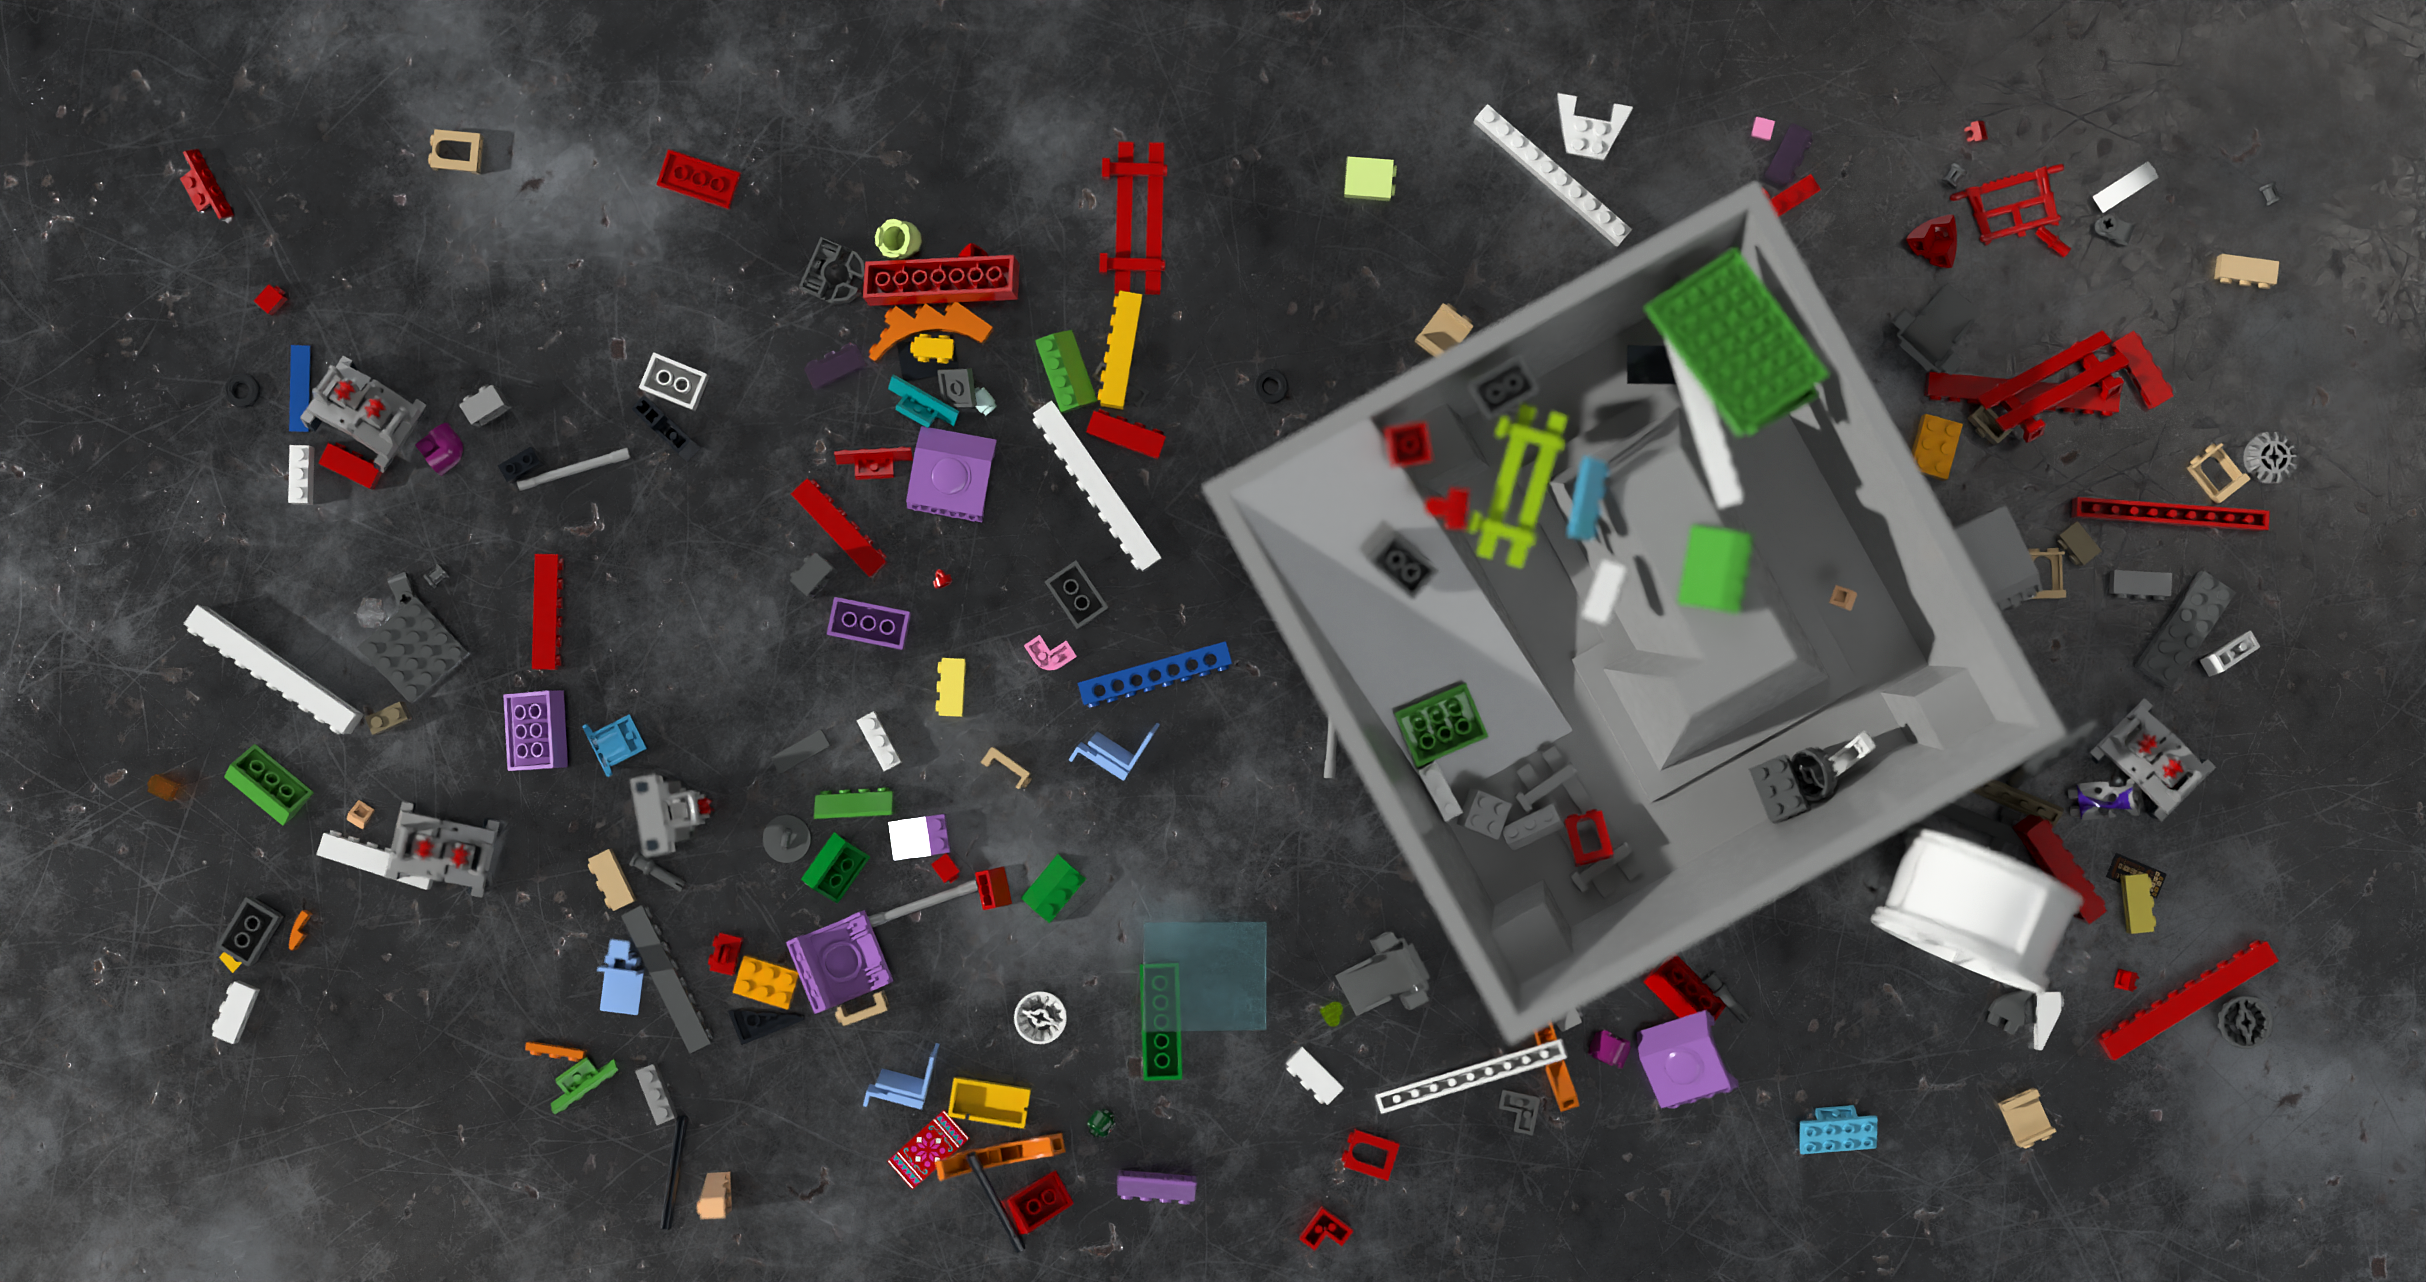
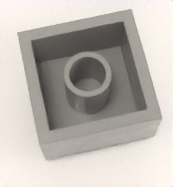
M489 384L481 387L476 395L473 396L471 394L462 400L463 403L459 405L471 425L478 428L511 408L501 390L494 385L489 386Z
M1470 788L1462 808L1463 813L1460 814L1456 824L1498 840L1512 804Z

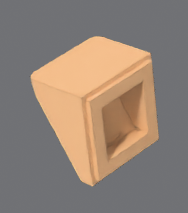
M1835 585L1829 603L1851 611L1857 593Z
M358 800L348 813L347 820L357 827L364 829L375 809Z

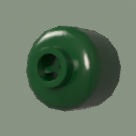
M1102 1109V1111L1096 1110L1087 1121V1126L1090 1128L1088 1132L1095 1138L1099 1136L1106 1138L1116 1125L1115 1117L1105 1109Z

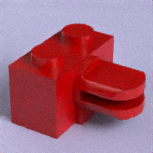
M1450 488L1448 498H1429L1424 505L1426 514L1445 518L1444 529L1465 531L1470 490Z
M720 932L718 936L715 935L713 946L715 947L714 954H710L708 960L710 970L733 976L736 971L744 937Z

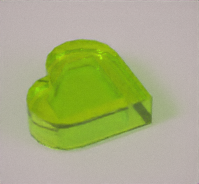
M1334 1001L1319 1009L1326 1023L1334 1027L1340 1022L1339 1015L1342 1014L1343 1007L1341 1003Z

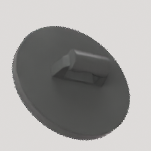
M781 815L774 818L768 823L763 833V845L766 852L771 858L782 863H791L801 859L807 853L811 844V834L808 826L803 820L793 815Z

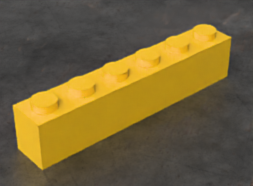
M1119 291V296L1114 298L1113 307L1117 308L1116 314L1111 316L1110 326H1113V332L1108 334L1107 344L1110 345L1109 352H1105L1104 363H1107L1106 371L1102 370L1101 382H1104L1103 389H1099L1097 399L1101 401V406L1124 409L1142 294Z

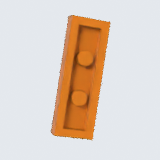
M533 1041L526 1042L525 1050L530 1051L532 1055L541 1056L542 1053H547L549 1057L561 1059V1056H566L568 1060L580 1062V1059L585 1058L587 1051Z

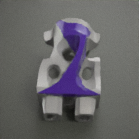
M2131 778L2127 780L2126 786L2121 787L2110 786V782L2098 781L2077 784V787L2068 789L2069 799H2079V806L2070 807L2071 817L2081 818V820L2116 817L2113 809H2124L2129 811L2131 815L2139 816L2140 808L2144 806L2142 789ZM2100 787L2102 793H2095V788ZM2112 793L2117 795L2114 802H2110L2108 799ZM2107 808L2108 811L2107 813H2099L2098 809Z

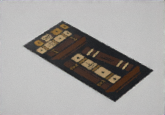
M2115 853L2106 877L2121 883L2120 876L2148 874L2152 881L2150 896L2157 899L2167 874Z

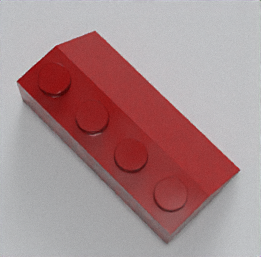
M1676 953L1661 961L1643 981L1679 1018L1706 1010L1716 1021L1726 1007L1725 1003L1719 997L1712 994L1713 991L1706 983L1703 984L1701 982L1702 979Z

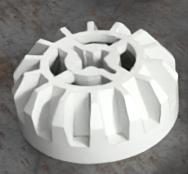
M1036 991L1026 995L1017 1005L1014 1014V1022L1019 1034L1027 1041L1035 1044H1046L1055 1040L1064 1030L1067 1021L1066 1009L1061 1000L1052 993ZM1036 1004H1044L1043 1008H1039L1035 1011L1030 1009L1032 1006ZM1047 1005L1052 1008L1054 1018L1050 1017L1049 1012L1046 1010ZM1041 1012L1044 1013L1043 1017L1047 1020L1038 1022V1018L1035 1015H1039ZM1028 1017L1032 1018V1022L1036 1025L1035 1028L1030 1025ZM1051 1025L1045 1030H1038L1039 1026Z

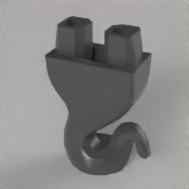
M2002 982L2005 988L2010 989L2014 987ZM2020 989L1997 997L1988 1009L1990 1014L1987 1022L1998 1027L2001 1019L2004 1018L2008 1021L2003 1030L2014 1035L2019 1026L2022 1027L2024 1024V1006L2033 992Z

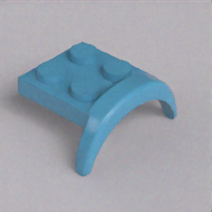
M630 714L593 732L588 724L583 725V730L607 777L613 775L612 766L647 749Z

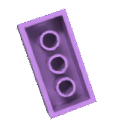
M834 597L827 635L904 650L912 613Z

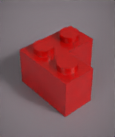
M1321 1205L1299 1235V1239L1314 1251L1326 1235L1340 1246H1343L1352 1234L1353 1228Z

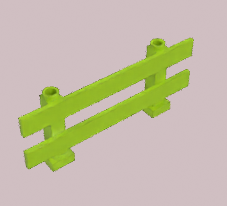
M1523 403L1520 405L1515 424L1509 423V418L1500 417L1495 437L1502 439L1506 435L1511 438L1487 519L1480 518L1481 513L1473 511L1467 527V532L1473 534L1476 530L1483 532L1476 555L1492 559L1498 537L1512 540L1513 543L1506 564L1521 569L1528 546H1533L1536 535L1532 532L1557 450L1562 451L1565 440L1561 439V435L1567 416L1551 412L1545 433L1532 430L1530 428L1536 407ZM1529 442L1541 446L1518 526L1513 528L1503 525L1502 522L1525 444Z

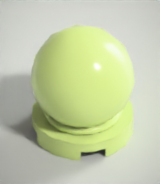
M897 219L886 220L877 229L875 235L876 246L879 247L884 256L890 258H910L919 251L922 243L921 233L915 225Z

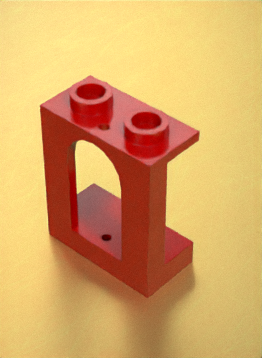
M1591 809L1586 811V814L1579 816L1577 813L1567 816V819H1564L1574 855L1575 867L1613 858L1614 852L1602 810ZM1592 819L1596 825L1602 849L1583 853L1577 831V823Z
M1356 1128L1354 1132L1350 1131L1347 1143H1350L1348 1151L1344 1150L1341 1159L1344 1162L1343 1166L1388 1181L1400 1143L1359 1131ZM1358 1143H1366L1388 1150L1383 1168L1381 1169L1356 1160L1352 1154L1354 1146Z

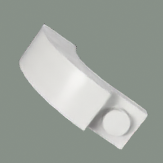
M2148 161L2093 196V199L2104 213L2157 179L2158 175Z
M1865 731L1828 759L1835 762L1832 765L1833 769L1838 771L1837 775L1834 776L1835 778L1875 749L1876 745L1872 737L1866 734Z

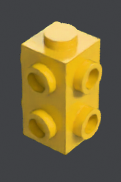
M920 334L919 337H915L914 342H911L910 352L914 353V358H918L919 362H929V359H935L937 363L947 364L949 360L953 361L954 340L946 335H939V338H931V335Z

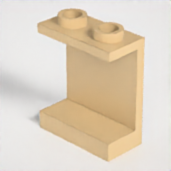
M1443 303L1414 342L1436 357L1462 343L1473 328L1472 320L1465 315L1461 317L1457 314V309L1451 304L1445 305Z
M2036 1088L2028 1089L1998 1103L2016 1145L2019 1147L2029 1148L2035 1144L2034 1141L2039 1139L2042 1141L2052 1137V1133L2056 1132L2055 1128L2051 1127L2038 1098L2040 1094Z

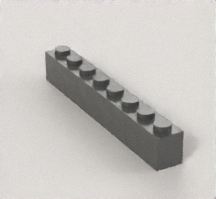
M641 905L621 915L689 1053L691 1054L712 1043V1038H714L712 1031L709 1027H705L703 1023L705 1020L701 1010L697 1011L694 1005L696 1003L695 997L692 993H688L686 986H688L687 981L683 975H679L677 971L679 969L678 963L675 958L671 959L668 953L671 951L666 941H662L660 937L662 934L658 924H654L652 920L654 916L651 909Z

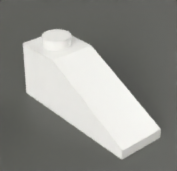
M2248 631L2202 658L2200 662L2210 677L2227 670L2260 648V645L2252 631Z
M2046 991L2045 994L2033 992L2034 1049L2043 1050L2061 1013V1007L2064 1006V997L2059 991Z

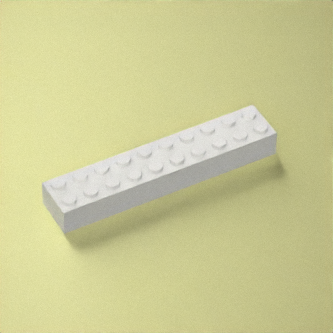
M196 605L185 621L184 625L189 627L187 631L191 634L203 637V642L211 647L219 648V653L223 656L235 659L234 663L239 667L250 669L252 676L259 680H266L268 687L275 691H282L284 698L291 702L299 703L298 707L307 713L309 711L315 714L314 718L316 720L331 725L330 729L335 733L351 734L364 716L360 711L209 607Z

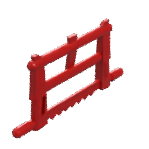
M2058 164L2048 168L2045 166L2031 173L2025 171L2024 174L2018 173L2017 176L2011 175L2010 178L2004 177L2003 180L1997 179L1996 182L1983 183L1980 187H1969L1965 189V192L1961 191L1951 194L1950 200L1957 201L1968 197L1974 211L1973 216L1981 233L1979 240L1985 242V246L1989 245L1994 239L2018 233L2020 238L2026 236V230L2048 224L2053 226L2060 225L2061 216L2056 211L2054 192H2051L2048 174L2063 171L2064 165ZM2037 179L2041 196L1988 211L1984 210L1981 194ZM2044 203L2048 217L2027 223L2022 222L2020 209ZM2010 212L2013 213L2015 226L1990 232L1988 218Z

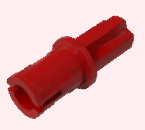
M2040 226L2035 234L2048 244V248L2051 247L2063 258L2070 252L2071 247L2062 242L2058 235L2055 236L2044 226Z

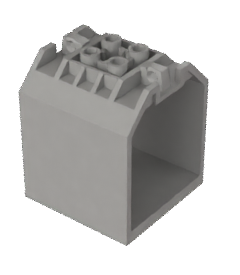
M2006 505L1990 510L1952 528L2000 615L2004 613L2003 609H2014L2021 605L2020 601L2030 600L2037 596L2036 592L2043 591L2039 572Z

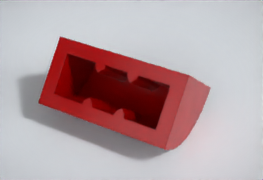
M1004 866L975 873L983 910L1012 904Z

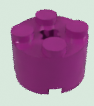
M1605 1030L1596 1032L1587 1054H1593V1058L1611 1066L1618 1064L1617 1068L1623 1069L1631 1050L1629 1046L1631 1042L1623 1038H1612L1613 1034Z

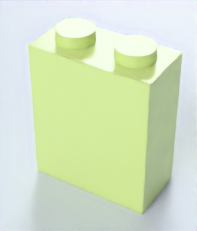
M1348 156L1344 197L1390 201L1391 196L1395 195V184H1392V177H1396L1397 166L1393 165L1394 160Z

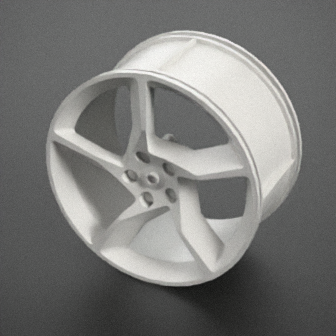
M1915 828L1909 829L1907 832L1909 837L1904 841L1907 847L1885 908L1877 907L1875 910L1877 915H1872L1870 921L1887 933L1956 965L2023 990L2045 994L2047 988L2043 984H2048L2049 978L2044 975V972L2072 914H2076L2079 910L2078 906L2082 905V898L2061 884L1986 850L1930 831Z

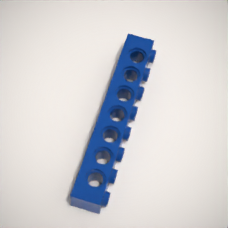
M1225 641L1078 683L1083 704L1091 708L1100 705L1099 701L1107 700V703L1116 701L1118 696L1123 694L1126 697L1137 695L1136 691L1144 689V692L1155 690V685L1162 684L1163 687L1173 685V680L1181 679V682L1191 680V675L1199 673L1200 677L1211 674L1210 670L1216 668L1218 672L1229 669L1232 661ZM1213 654L1216 656L1217 661L1214 665L1206 663L1205 658L1207 655ZM1194 659L1198 662L1196 670H1189L1187 668L1189 660ZM1171 665H1177L1180 669L1179 673L1175 676L1170 675L1168 672ZM1153 670L1161 672V678L1157 681H1153L1150 678V673ZM1135 675H1140L1143 679L1142 684L1139 686H1134L1131 682L1132 677ZM1117 680H1121L1124 683V688L1121 691H1116L1113 688V683ZM1099 685L1105 687L1106 692L1103 696L1095 694V688Z

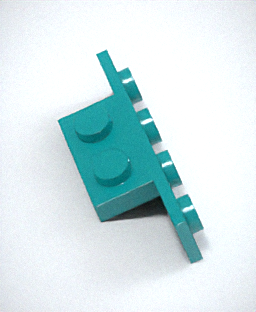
M893 374L888 389L903 397L896 405L895 410L927 428L930 427L937 417L952 426L956 424L959 415L958 410Z

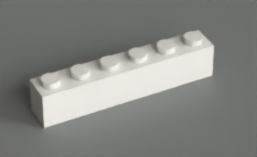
M330 830V833H323L317 855L385 876L391 851L390 848L382 850L375 843L367 842V844L359 842V838L349 836L347 839L341 837L342 833ZM400 872L399 879H397V881L425 890L431 889L433 879Z

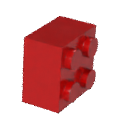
M1426 422L1384 428L1390 468L1432 461Z

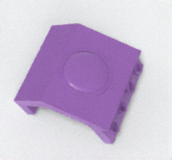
M921 426L906 500L907 509L982 522L990 469L996 452L997 440Z
M865 910L786 942L815 1014L894 982Z
M1706 1010L1636 1032L1639 1058L1661 1108H1678L1682 1104L1694 1103L1698 1099L1710 1098L1715 1094L1730 1092L1732 1089L1739 1087L1738 1080L1725 1069L1712 1038L1711 1026L1715 1025V1020Z

